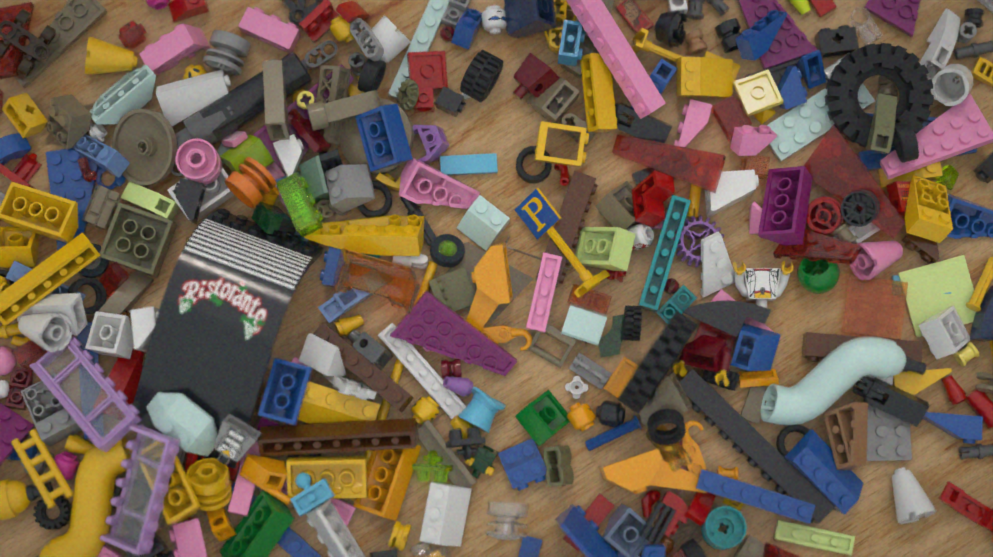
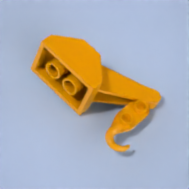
M506 242L497 243L487 250L472 272V281L476 283L477 290L466 321L496 344L508 342L516 336H524L526 338V345L520 348L521 351H524L532 344L531 334L527 330L506 325L484 327L499 304L510 303L513 300Z
M692 420L685 423L686 432L682 438V454L688 471L663 461L658 448L599 468L603 480L625 491H633L634 494L646 491V486L649 485L706 493V491L696 489L701 469L706 470V465L699 446L690 437L688 432L691 426H697L700 431H703L704 428L698 421Z

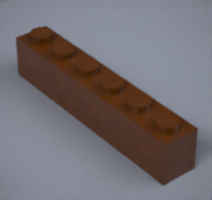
M574 171L559 215L561 219L554 226V229L570 249L576 248L579 239L576 237L577 231H582L585 220L582 219L584 212H589L592 203L589 202L590 195H595L598 186L595 184L596 178ZM550 237L545 253L562 257L555 286L558 287L559 283L563 284L566 275L563 272L565 265L569 266L570 262Z
M324 323L313 333V335L339 347L343 365L401 413L414 399L407 391Z
M806 332L803 334L802 357H806L807 361L818 362L819 359H824L841 344L854 338H859V336ZM889 339L896 342L911 360L922 362L923 342Z

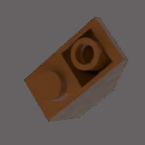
M909 233L902 239L905 243L904 245L909 250H915L919 253L923 261L927 263L938 261L939 251L937 242Z

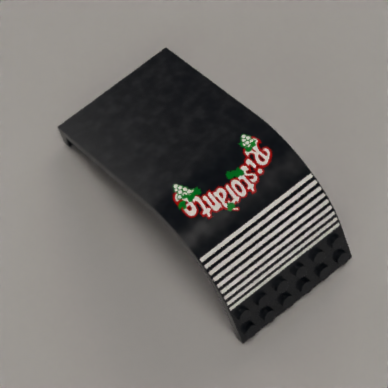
M223 208L215 210L202 220L179 256L160 305L133 405L139 410L137 415L142 419L137 425H144L147 428L162 433L154 426L146 407L158 392L183 393L214 419L217 435L223 420L229 414L250 426L284 316L303 276L309 267L322 255L324 248L320 247L316 242L301 240V237L297 235L286 234L284 238L277 230H274L273 234L265 233L256 222L248 220L243 215L236 216L231 214L229 210ZM214 448L209 456H199L218 459L221 452ZM231 459L226 465L235 469L237 462Z

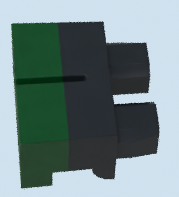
M260 202L256 206L251 217L265 233L273 234L274 230H277L284 238L287 233L294 235L298 224L293 222L290 216L285 214L278 206Z

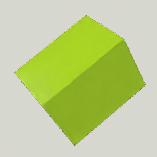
M251 134L247 135L248 138L237 147L230 148L220 156L221 160L232 171L242 174L238 166L244 164L243 161L247 157L253 158L265 168L274 162L261 139Z

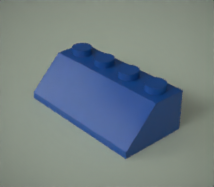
M810 429L787 453L785 458L835 506L834 509L845 515L859 500L863 482L852 470H837L832 449L813 429Z

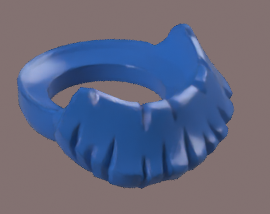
M98 166L99 170L96 173L98 185L111 190L125 183L126 178L121 175L119 178L115 176L112 185L105 186L101 181V176L106 170Z

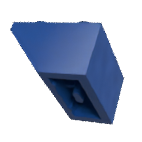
M743 323L731 366L748 371H770L781 334Z

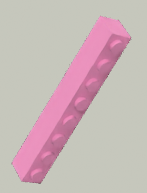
M566 0L639 118H644L666 104L603 1Z

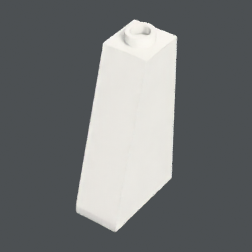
M221 69L158 86L156 88V96L164 117L171 126H174L228 94L231 82L229 76L225 75Z
M79 293L48 294L17 317L19 322L24 315L60 313L69 318L72 323L70 332L76 336L88 324L81 294Z

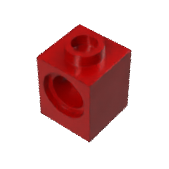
M419 88L418 100L414 106L415 112H434L433 88Z

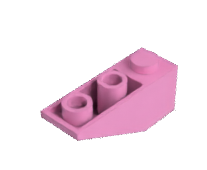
M690 99L688 104H684L682 115H685V118L678 126L677 133H680L679 140L675 139L672 150L676 151L674 157L679 156L706 127L712 108L711 104Z

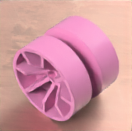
M190 139L184 142L176 153V165L188 180L207 185L219 177L222 170V160L209 142L203 139Z

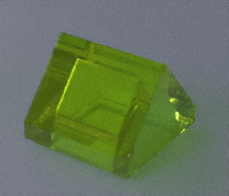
M947 165L942 168L943 176L937 179L936 183L945 185L947 189L952 190L959 173L952 165Z

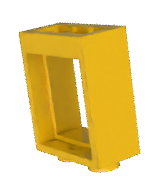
M541 121L539 123L534 161L580 167L586 160V152H583L584 144H588L589 133H586L587 128ZM548 128L580 133L576 160L544 156Z

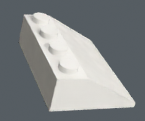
M330 499L307 513V521L312 528L315 527L317 530L319 541L322 544L325 543L328 548L327 553L329 557H366Z

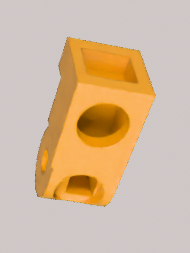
M225 507L206 511L212 532L219 542L236 535Z

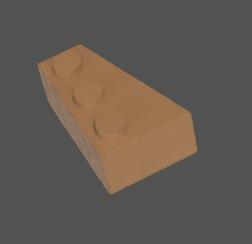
M853 402L823 413L837 470H853L867 465L868 403Z

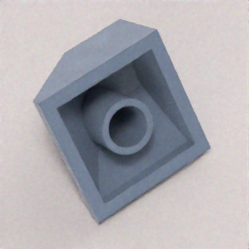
M621 504L609 518L603 537L625 557H637L643 550L644 545L650 542L639 536L646 521L630 507ZM650 527V529H649V531H648V533H647L648 536H649V534H650V532H651V530H652V527Z

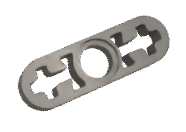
M361 18L355 19L350 25V32L366 57L372 61L380 60L384 54V48L368 23ZM370 36L368 42L364 44L365 38Z

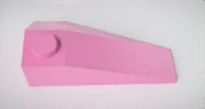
M412 157L413 160L407 161L401 173L399 195L417 204L425 203L469 209L480 194L479 191Z

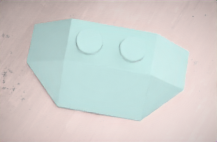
M147 65L128 72L99 96L93 108L89 111L92 114L91 118L97 125L118 124L119 120L126 113L144 107L152 99L156 79L154 72Z
M158 392L146 407L154 426L163 434L180 439L179 446L186 452L209 456L214 449L218 436L214 419L183 393Z

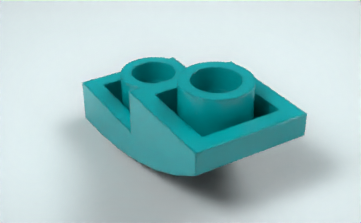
M683 284L656 313L668 324L677 311L682 314L698 297Z

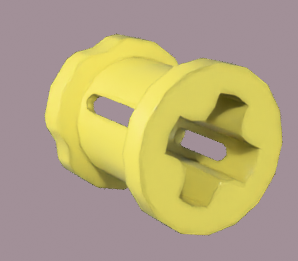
M302 91L299 93L296 102L298 107L307 110L305 103H301L300 100L305 96L310 98L308 104L314 103V96L309 91Z
M971 342L967 343V346L960 351L953 353L955 360L962 367L966 366V363L974 357L978 358L980 356L979 351Z

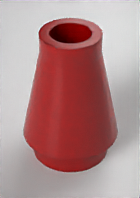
M952 375L941 380L948 401L953 406L967 399L966 392Z

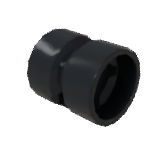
M736 18L727 20L715 27L718 38L722 39L721 46L724 53L738 50L735 39L742 33L739 32L741 27Z

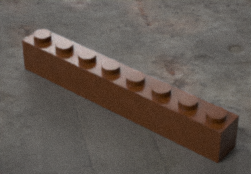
M416 418L263 426L260 429L261 435L258 437L257 442L260 456L416 448L418 430Z

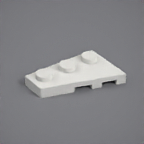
M719 232L701 239V296L704 298L735 283V272Z

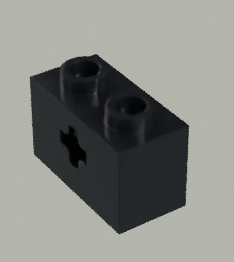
M849 25L840 26L834 30L830 28L820 29L814 37L816 48L821 51L822 58L847 55L859 48L856 28L849 27Z

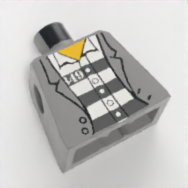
M229 414L221 424L214 448L221 452L218 461L222 464H228L231 459L238 462L258 439L261 432Z

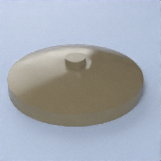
M379 98L381 106L396 104L390 100ZM398 105L411 151L414 141L413 125L408 114ZM356 118L344 119L340 146L345 158L351 165H368ZM401 164L372 171L370 174L388 173L398 168Z
M135 109L126 113L119 120L114 130L112 148L130 162L122 175L137 185H153L163 181L172 171L177 153L176 135L169 121L161 113L152 109Z

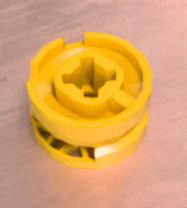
M396 521L388 547H397L398 550L404 551L412 525H402L401 522Z

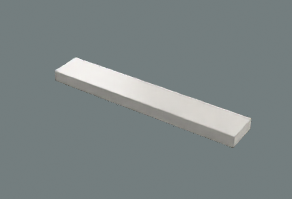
M393 323L378 334V337L451 419L459 415L466 408V405L454 392L443 387L444 380L412 344L399 338L390 337V333L396 327Z

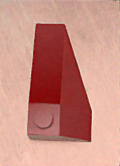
M134 346L130 359L118 357L109 374V377L116 383L115 389L117 391L121 390L127 396L126 402L129 405L134 402L142 373L144 352L134 349ZM103 388L93 410L108 397ZM114 402L102 412V414L120 422L126 418L125 414Z

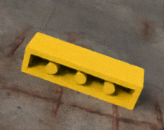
M599 53L584 55L580 60L587 130L588 132L617 129V118L611 71Z

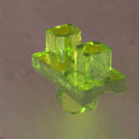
M430 450L428 455L423 456V461H428V464H412V470H417V481H430V471H434V482H447L448 472L452 471L453 466L437 464V462L443 461V457L438 456L436 450Z

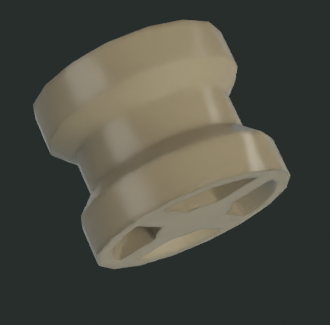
M325 199L320 200L310 208V215L317 222L324 221L334 213L331 202Z

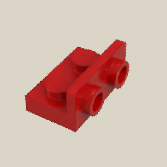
M324 0L299 25L301 30L313 42H317L329 30L330 21L340 15L333 9L332 3L329 0Z

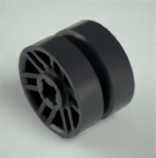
M867 189L853 191L844 198L841 204L842 217L848 224L856 227L869 224L878 216L880 211L878 197ZM860 205V206L863 207L864 209H863V210H860V209H858V206Z

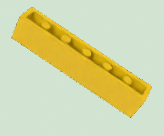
M83 232L0 293V322L4 326L8 325L100 256Z

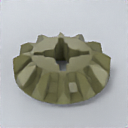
M406 79L405 82H401V87L398 88L399 92L396 96L398 97L397 103L400 104V107L410 110L417 103L419 88L414 80Z

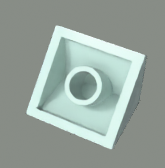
M571 303L561 334L598 346L607 315Z

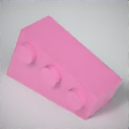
M179 24L174 28V31L162 35L159 41L147 45L144 48L145 50L139 54L144 64L154 74L159 75L179 65L178 61L184 57L189 56V58L195 56L194 52L202 48L207 50L211 47L202 29Z

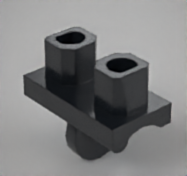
M479 427L467 429L468 439H462L461 429L450 430L449 441L445 443L446 448L462 447V449H457V455H463L464 460H470L471 454L477 453V449L470 446L486 443L485 437H481Z

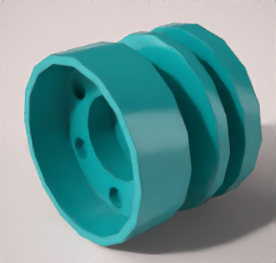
M723 506L708 513L704 524L701 526V533L709 546L718 550H726L742 542L746 535L747 525L745 518L738 510L733 507ZM720 524L721 526H726L724 533L718 531Z

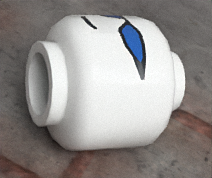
M500 6L486 7V10L482 12L483 29L490 31L491 35L500 34L501 30L507 26L505 10L501 9Z

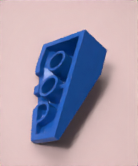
M948 194L953 230L947 237L961 239V237L993 238V209Z

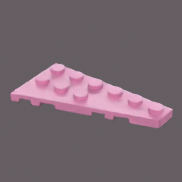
M968 94L960 104L952 106L916 133L919 147L918 159L901 162L896 150H894L880 161V166L886 177L891 179L993 143V131L971 94Z

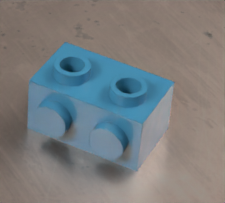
M564 20L558 64L577 66V60L582 59L583 49L579 47L580 42L584 43L586 31H582V25L578 21Z

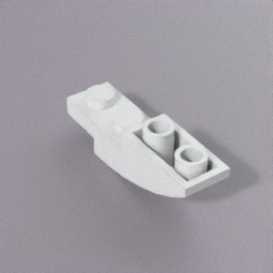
M949 9L944 10L927 40L930 45L919 62L920 65H925L929 72L926 74L928 80L934 78L938 69L941 70L946 66L958 37L960 17Z

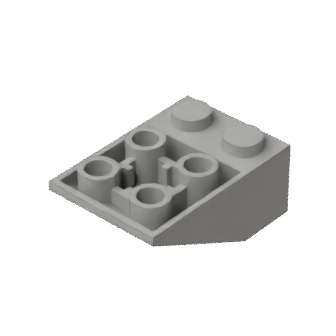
M56 373L51 375L53 379L57 376ZM42 380L21 391L41 441L47 445L52 446L69 437L70 434L73 435L82 430ZM62 383L58 384L63 389V391L68 395Z

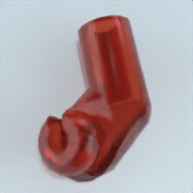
M87 157L78 159L77 161L86 182L96 180L97 173L94 170L91 171Z

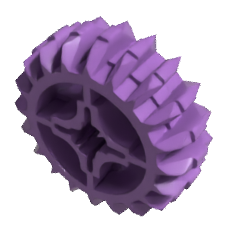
M692 216L691 223L685 219V226L683 225L676 248L680 249V251L676 255H684L681 259L682 262L686 258L689 259L687 264L689 266L694 261L695 267H698L701 262V256L692 254L696 250H701V244L693 248L696 240L703 235V238H705L709 233L714 234L721 231V227L714 228L716 225L715 221L711 225L709 224L710 218L708 217L705 222L702 221V216L698 217V221ZM700 227L705 230L702 233H696L694 231L691 232L689 229ZM684 234L688 236L691 242L688 250L684 246Z

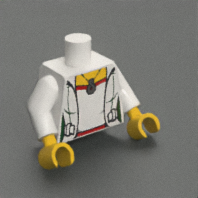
M741 261L742 266L737 268V264L734 262L736 288L743 297H746L747 301H756V305L767 308V301H774L777 297L781 296L787 286L790 273L793 271L792 262L790 267L785 268V261H782V271L781 268H746L743 261Z

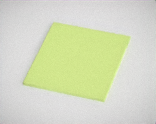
M964 255L898 273L916 338L922 336L918 325L953 305L963 324L973 322L976 311L967 308L966 303L970 301L974 288Z

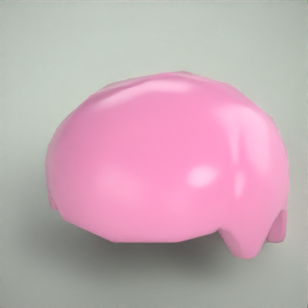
M0 346V376H5L13 371L17 360L13 349L8 346Z

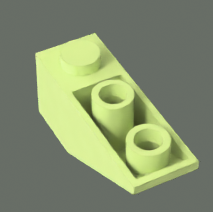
M130 181L120 197L152 214L172 221L180 208L175 201Z

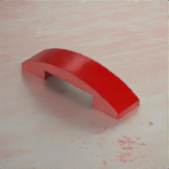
M947 482L939 499L959 514L993 532V509L969 496L964 490L951 482Z

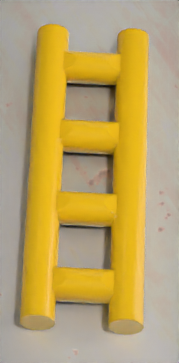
M33 429L29 432L32 438L22 443L17 438L11 441V444L50 509L56 505L53 499L62 494H65L68 499L74 494L46 445L41 441L37 430ZM36 444L41 454L30 460L25 450ZM45 461L50 471L39 476L34 466ZM55 477L60 487L49 493L44 483Z

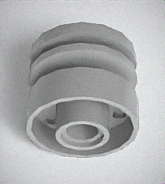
M214 30L209 43L216 49L208 48L203 62L216 71L222 69L225 74L241 75L242 69L240 67L244 66V61L238 57H247L251 47L250 42L234 33Z

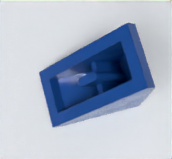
M818 49L801 56L797 65L807 87L811 89L825 83L826 77L821 51Z

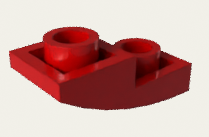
M356 1L341 3L336 8V11L348 23L357 18L364 20L370 16Z

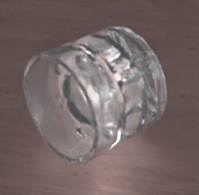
M488 502L487 515L496 517V521L487 522L488 526H495V531L486 530L487 536L502 540L527 538V533L518 532V528H527L526 524L519 523V518L528 517V504Z

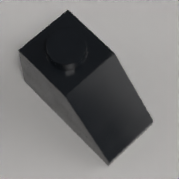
M993 151L973 170L976 173V177L982 182L989 183L993 180Z
M180 178V182L176 183L175 197L188 219L192 223L197 224L206 186L203 183Z

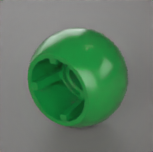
M814 252L801 260L797 269V277L801 286L808 292L823 294L836 286L840 277V269L836 260L829 254Z

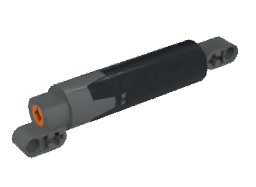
M331 40L324 41L306 53L305 59L302 61L293 52L280 59L284 66L286 98L312 82L307 70L317 69L337 55L338 47L335 42ZM331 45L335 51L333 54L328 55L324 52V47ZM320 50L325 59L322 60V57H319L316 60V64L313 62L309 63L310 56L317 57L319 55L317 51ZM263 71L185 119L183 123L186 128L175 134L177 149L190 139H203L214 145L265 112ZM173 167L171 171L173 175L178 177L184 176L182 173H176Z

